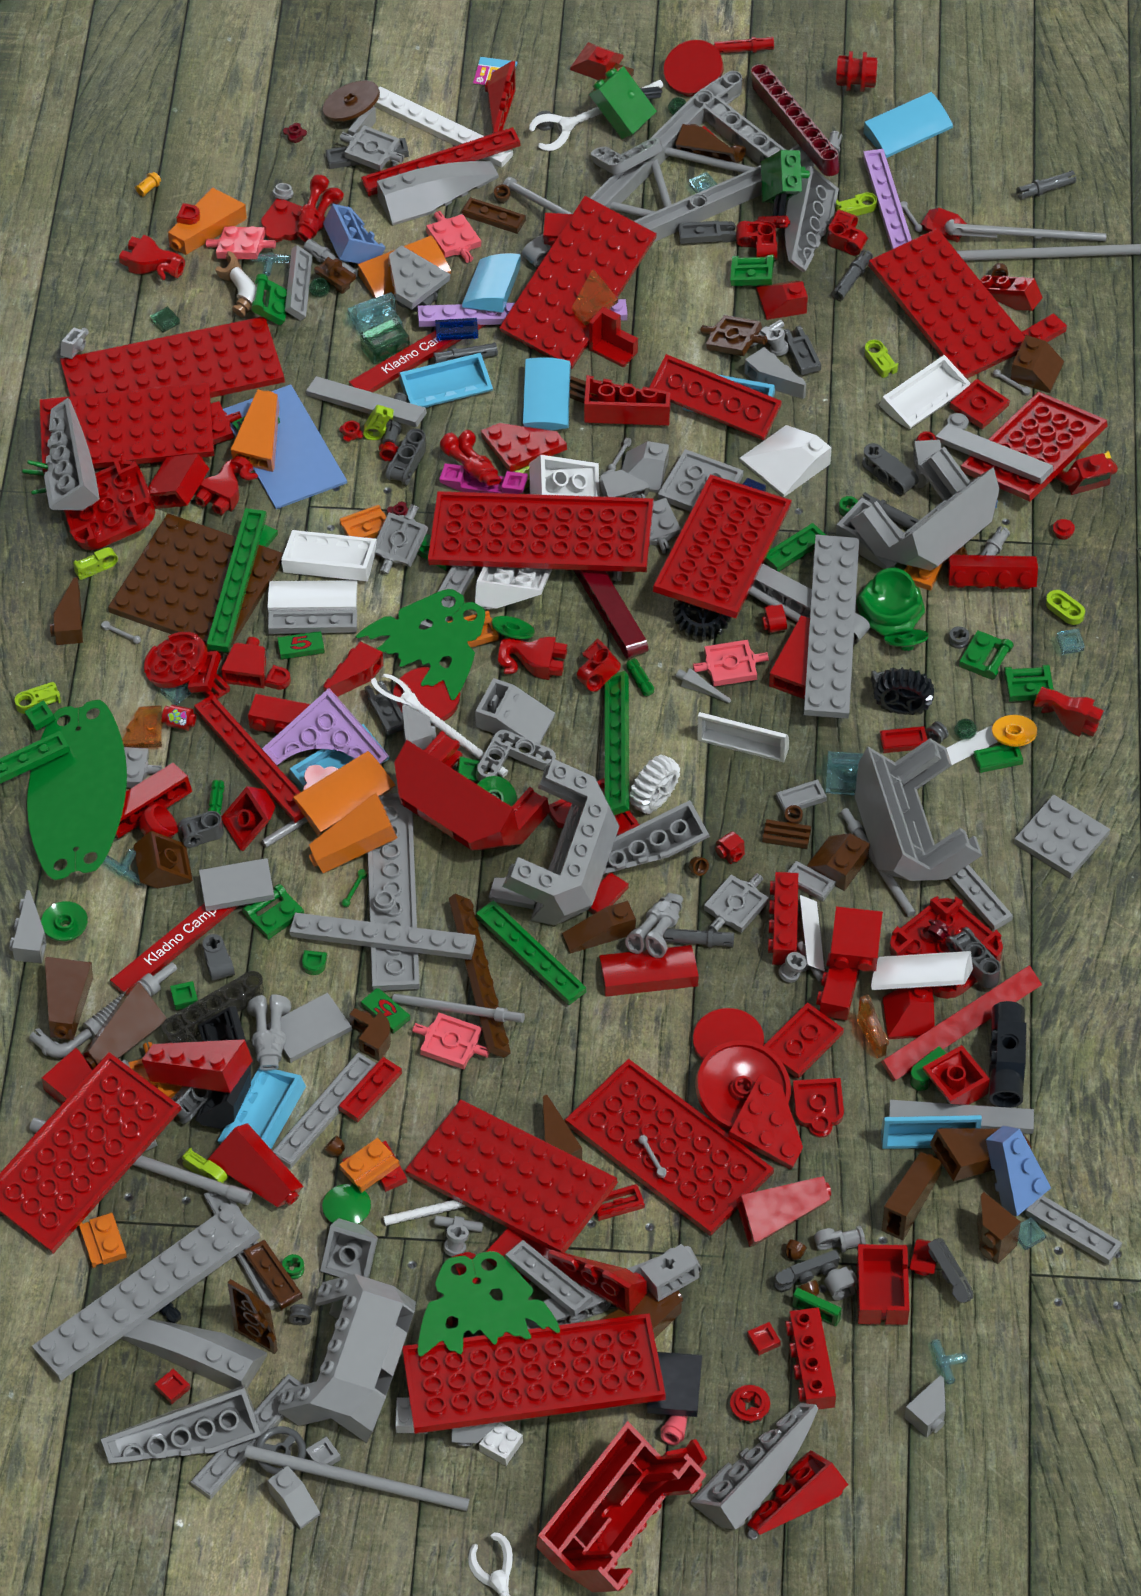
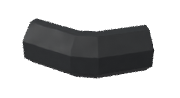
M228 1007L198 1025L202 1041L245 1039L236 1007ZM251 1064L231 1093L211 1091L210 1097L201 1106L195 1118L201 1125L222 1129L235 1121L251 1086Z

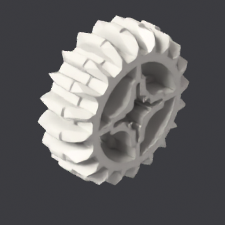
M661 754L655 756L653 760H649L648 764L639 772L635 783L631 786L632 790L629 795V801L637 810L650 814L661 807L668 797L671 796L672 791L675 790V785L678 783L677 779L680 777V767L675 760Z

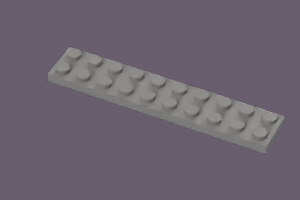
M827 535L815 536L804 715L849 719L859 538Z
M399 793L384 794L379 798L386 810L397 839L368 852L370 922L417 928L413 813L401 805ZM382 890L390 891L396 897V907L387 913L377 911L373 905L374 897ZM371 947L373 991L376 988L382 991L420 989L418 953Z
M232 1204L228 1205L32 1345L34 1352L62 1381L261 1238L259 1231Z

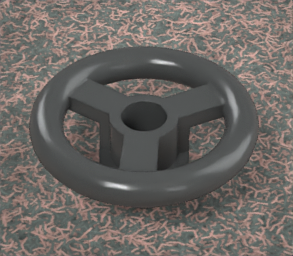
M285 1426L268 1429L260 1436L256 1444L258 1448L275 1452L282 1449L285 1451V1454L291 1455L290 1446L296 1441L299 1449L297 1457L305 1459L306 1445L301 1435L294 1429ZM273 1435H289L283 1443L276 1445L265 1443ZM258 1461L265 1471L273 1475L285 1468H277L269 1463Z

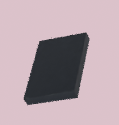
M657 1352L666 1400L648 1402L647 1413L697 1417L702 1355Z

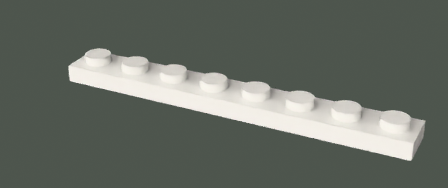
M379 87L380 97L374 107L457 146L484 137L385 88ZM510 149L483 159L491 161L492 164L502 168L513 156V150Z

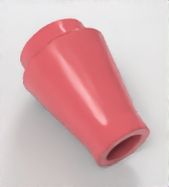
M671 1415L661 1428L662 1440L670 1445H678L683 1441L688 1416Z

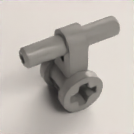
M780 319L769 327H763L758 335L767 336V343L771 345L770 351L776 356L784 355L789 351V345L784 339L785 333L782 329L784 322ZM753 343L750 347H754L758 343Z
M798 942L797 948L800 953L791 952L788 954L785 963L779 968L780 977L784 981L792 983L797 981L800 972L811 969L818 982H822L824 972L807 965L805 942Z
M436 1215L434 1219V1225L448 1227L446 1233L448 1240L444 1244V1251L449 1256L464 1253L466 1251V1244L464 1242L468 1239L469 1231L482 1232L483 1223L464 1220L465 1217L459 1216L450 1218Z

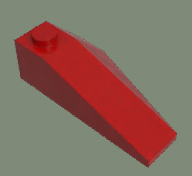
M510 61L492 72L490 80H487L485 84V92H488L492 134L504 129L516 92L515 61Z
M555 1250L549 1252V1261L574 1282L629 1315L647 1294V1281L637 1272L633 1273L626 1268Z
M810 1450L789 1470L788 1475L790 1478L784 1485L778 1484L774 1489L776 1492L775 1497L764 1502L747 1525L750 1529L761 1535L839 1497L849 1484L832 1462Z

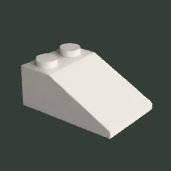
M540 455L529 463L530 494L600 497L599 463Z

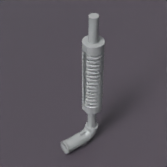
M171 962L156 975L152 976L148 973L136 983L140 982L148 994L153 996L161 990L159 983L175 972L177 967ZM126 991L102 1008L103 1010H100L96 1015H93L92 1018L84 1022V1031L78 1034L74 1040L59 1044L57 1041H52L38 1028L35 1029L38 1035L33 1031L29 1037L30 1041L36 1044L45 1056L64 1058L87 1039L95 1037Z

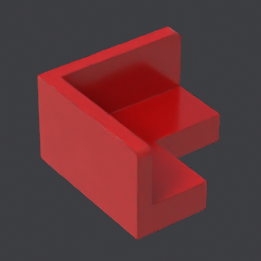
M603 306L589 322L590 351L621 367H625L638 353V338L621 330L620 314Z

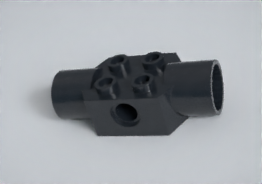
M1012 1001L999 1002L992 1007L989 1057H991V1063L989 1064V1099L993 1105L1007 1108L1019 1106L1023 1102L1026 1066L1027 1023H1025V1008L1021 1004Z

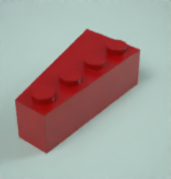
M586 375L584 423L669 425L671 392L648 387L638 389L633 384L624 383V385L613 384L612 380L609 379L599 381L594 380V376ZM590 393L597 394L598 397L592 396ZM590 398L598 400V402L590 401Z
M245 1039L153 1044L142 1058L149 1081L231 1093L253 1061Z

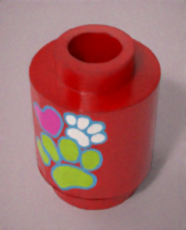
M176 705L165 706L162 713V723L166 724L167 727L189 731L190 727L195 726L196 714H194L191 708Z

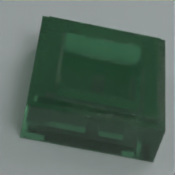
M168 306L150 316L151 321L162 333L180 324V319Z

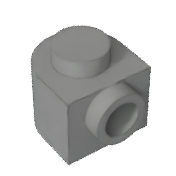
M846 1266L841 1269L831 1270L827 1274L824 1283L834 1300H842L855 1294L857 1278L853 1270H848Z

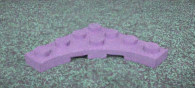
M330 688L262 748L276 765L281 764L292 755L310 749L337 750L353 758H357L369 751L380 764L389 757Z

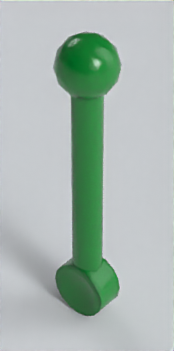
M365 869L358 871L356 882L348 896L341 902L343 907L350 906V900L361 880L367 877Z

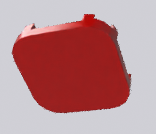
M121 457L113 459L115 465L95 473L100 499L84 510H64L71 530L70 533L79 547L85 550L100 549L141 531L152 522L155 516V505L145 477L135 460L133 462L122 460Z
M936 896L930 899L929 906L901 928L897 926L894 929L889 950L891 956L950 952L945 942L947 937L941 941L927 931L931 925L929 920L932 919L935 922L937 920L944 922L949 927L948 933L952 937L960 933L962 928L968 927L994 958L1000 962L1003 951L1002 935L997 929L992 932L962 906L963 900L955 896V899H939ZM970 974L963 985L932 986L933 995L939 998H956L978 981Z

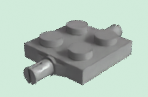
M365 125L353 136L342 132L340 135V140L350 143L344 152L345 158L381 171L384 165L391 159L400 163L404 160V155L395 152L400 145V139Z
M639 494L637 496V498H646L645 494H641V496ZM663 498L654 501L650 545H659L662 553L666 554V551L667 553L671 551L667 541L679 536L681 528L667 499Z
M410 504L406 515L388 513L376 539L375 555L385 559L380 569L381 572L389 574L393 563H401L411 567L429 529L426 525L414 520L419 507Z
M124 747L127 765L126 787L133 788L144 781L148 774H155L162 769V765H149L148 748Z
M756 873L747 882L730 875L704 904V911L716 918L709 928L718 932L725 924L742 933L768 904L769 897L759 892L756 888L763 881V877Z

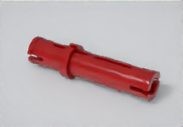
M751 37V39L714 41V46L720 54L745 51L757 53L760 50H774V37Z

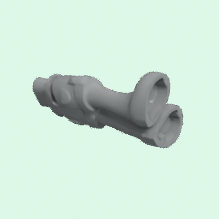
M667 893L665 897H661L648 910L645 922L639 928L631 931L625 940V945L629 951L640 954L646 946L648 952L655 958H661L665 955L667 944L663 935L668 928L673 927L678 922L683 901L681 895Z
M277 994L271 995L269 998L271 1010V1026L269 1030H267L266 1026L268 1008L266 997L263 995L256 996L249 1000L247 1004V1012L251 1016L256 1017V1033L252 1036V1046L255 1048L256 1059L260 1063V1070L262 1071L277 1070L279 1068L283 1046L286 1044L285 1033L281 1031V1016L290 1012L291 1002L288 998Z

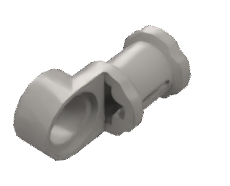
M861 1226L846 1232L827 1228L814 1234L815 1243L819 1250L839 1247L841 1252H846V1249L857 1247L858 1244H866Z

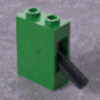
M622 66L618 69H615V67L610 69L605 74L606 78L604 80L600 79L593 85L594 89L589 93V96L621 139H624L634 134L657 112L648 99L660 98L663 92L659 86L639 88L625 67Z
M780 150L761 161L762 203H774L772 216H784L786 200L802 192V178L808 179L810 177L809 170L801 166L800 150Z

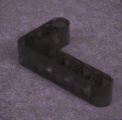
M256 971L247 972L167 1018L162 1024L164 1042H198L195 1037L200 1035L199 1024L228 1007H236L237 1012L247 1007L249 1000L256 996L264 995L262 975Z

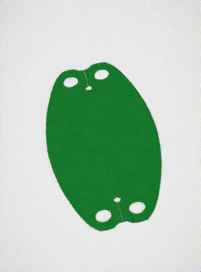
M99 699L86 702L82 707L78 708L72 706L63 707L54 713L56 720L46 726L41 739L60 731L69 745L70 752L31 769L27 795L30 834L41 866L46 874L54 880L66 878L72 872L90 873L96 871L102 865L111 849L123 812L127 786L124 744L112 712ZM93 708L99 709L98 717L94 719L87 718L86 715L89 710ZM61 716H70L71 720L67 725L59 726L57 724ZM78 726L81 727L79 731H76ZM74 847L79 848L77 851H73ZM95 852L97 859L93 863H85V855ZM60 859L67 860V866L63 870L57 871L54 869L56 861Z

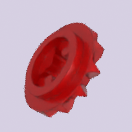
M741 1386L731 1396L730 1406L732 1413L740 1421L745 1420L750 1423L756 1420L761 1421L769 1412L770 1398L766 1391L758 1386ZM755 1398V1407H751L746 1411V1403Z

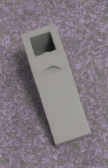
M765 347L745 359V374L753 381L775 385V391L801 399L806 397V383L804 379L798 377L791 371L788 365H784L774 353L769 352Z
M26 890L25 898L20 900L19 912L21 914L20 918L15 920L14 930L16 934L15 937H11L10 951H13L15 961L42 964L47 946L45 932L31 892Z

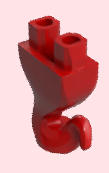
M143 235L141 239L132 236L128 243V250L132 252L122 250L119 255L120 264L128 266L129 272L146 274L157 270V274L162 280L166 278L164 272L179 278L185 267V259L181 255L162 250L152 238Z
M236 456L227 461L222 466L219 474L205 478L201 482L199 491L195 496L196 504L205 507L211 502L213 503L212 510L221 516L227 510L232 512L239 501V486L235 473L240 474L244 480L257 479L258 474L250 473L254 470L253 465L241 456Z
M543 637L533 642L505 638L500 643L498 664L505 668L504 674L517 672L518 664L510 657L512 653L519 658L532 675L540 679L550 680V675L562 676L564 661L554 660V657L566 659L567 644L556 642V637Z
M1043 686L1033 705L1034 707H1043L1042 713L1055 711L1061 723L1078 737H1080L1082 732L1093 737L1104 710L1093 706L1095 700L1092 698L1069 697Z

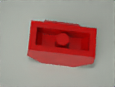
M935 208L928 211L921 225L923 230L928 232L938 228L946 239L958 243L962 235L947 234L945 224L951 219L957 224L967 223L956 213L942 208Z

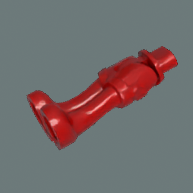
M317 174L312 177L308 203L301 208L296 234L304 242L314 238L317 232L323 229L327 208L332 204L341 203L344 198V193L340 189L335 187L327 189L329 180L323 175ZM321 195L319 205L316 209V203L318 201L319 196Z
M471 430L463 431L458 438L451 432L443 436L440 441V449L447 456L463 464V469L471 477L478 479L479 482L486 483L488 486L497 485L501 482L498 470L495 469L491 461L486 456L478 455L473 450L476 436Z

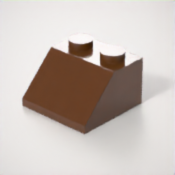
M1026 335L1012 364L1010 379L1018 384L1050 393L1064 365V360L1047 341Z
M150 831L133 845L141 883L159 889L187 884L193 881L187 848L183 842Z
M851 833L829 836L807 867L835 881L836 887L845 891L868 861L870 843Z
M983 1192L980 1195L977 1215L979 1250L985 1258L992 1259L996 1264H999L1017 1246L1021 1221Z

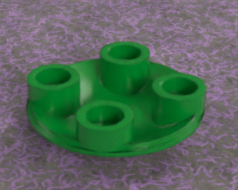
M338 1185L325 1195L322 1204L323 1213L331 1223H334L337 1219H343L359 1224L369 1215L371 1200L367 1192L363 1191L361 1193L356 1185Z

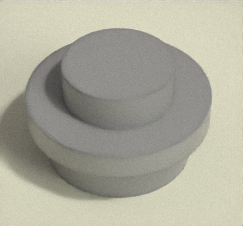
M279 183L273 189V195L276 198L288 200L293 197V190L289 184Z
M954 413L947 419V424L965 430L968 427L969 420L964 414Z
M382 890L373 899L374 908L382 913L390 912L396 907V897L390 891Z

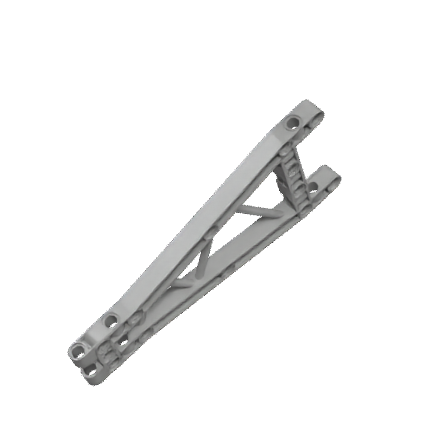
M729 71L699 90L650 138L660 139L663 147L660 153L620 174H613L590 198L613 211L616 210L641 216L642 218L634 222L657 233V237L654 240L656 242L678 232L679 223L701 222L762 195L761 161L780 150L786 149L728 105L732 100L739 97L742 92V75L737 71ZM703 122H708L715 128L716 132L730 143L745 147V154L760 166L755 168L678 150L675 144L682 124H696L700 126ZM799 144L790 149L800 150L801 166L805 168L815 166ZM669 156L741 172L742 174L671 204L660 165ZM654 173L664 205L663 209L651 211L622 204L647 177ZM541 234L523 248L522 256L535 267H539L551 246L544 244L543 234Z

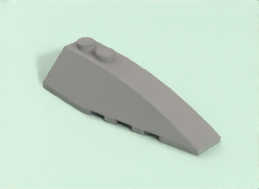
M467 161L433 165L377 181L378 200L393 226L436 212V208L451 204L452 200L456 197L466 196L469 190L473 188L479 189L499 178V174L491 161Z
M812 166L806 168L810 172V177L808 179L802 178V192L789 198L786 216L790 220V225L785 228L788 260L802 272L807 270L814 256V250L819 247L820 239L827 231V225L833 220L839 188Z
M67 398L51 409L49 431L52 433L47 447L50 448V454L46 456L48 471L45 472L44 479L50 509L84 510L100 498L90 451L71 400Z
M689 800L616 836L603 874L668 858L709 838L710 836L692 802Z
M150 1318L120 1338L229 1389L245 1384L248 1388L267 1357V1352L225 1333Z
M245 1384L102 1438L101 1442L109 1463L150 1458L157 1459L170 1456L214 1453L259 1437L261 1432Z
M800 1403L776 1423L777 1429L765 1432L758 1438L759 1444L750 1450L745 1448L739 1453L741 1459L733 1465L727 1463L690 1501L692 1506L721 1528L736 1530L745 1523V1519L761 1506V1502L769 1495L795 1458L819 1409L817 1405Z

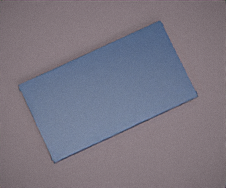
M290 384L271 391L278 394L280 406L275 468L273 472L253 468L254 472L258 474V479L275 509H280L289 504L347 484L344 474L292 385ZM253 398L224 408L223 411L227 415L240 411L241 416L244 417ZM230 423L231 430L236 438L238 433L233 427L232 423Z

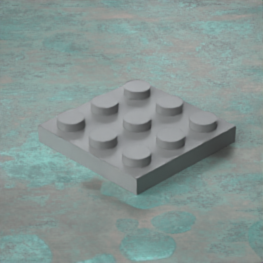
M685 449L660 489L658 500L666 498L669 504L692 511L710 474L739 483L743 477L744 470Z
M1053 795L1015 837L1014 844L1071 879L1108 837L1110 829Z

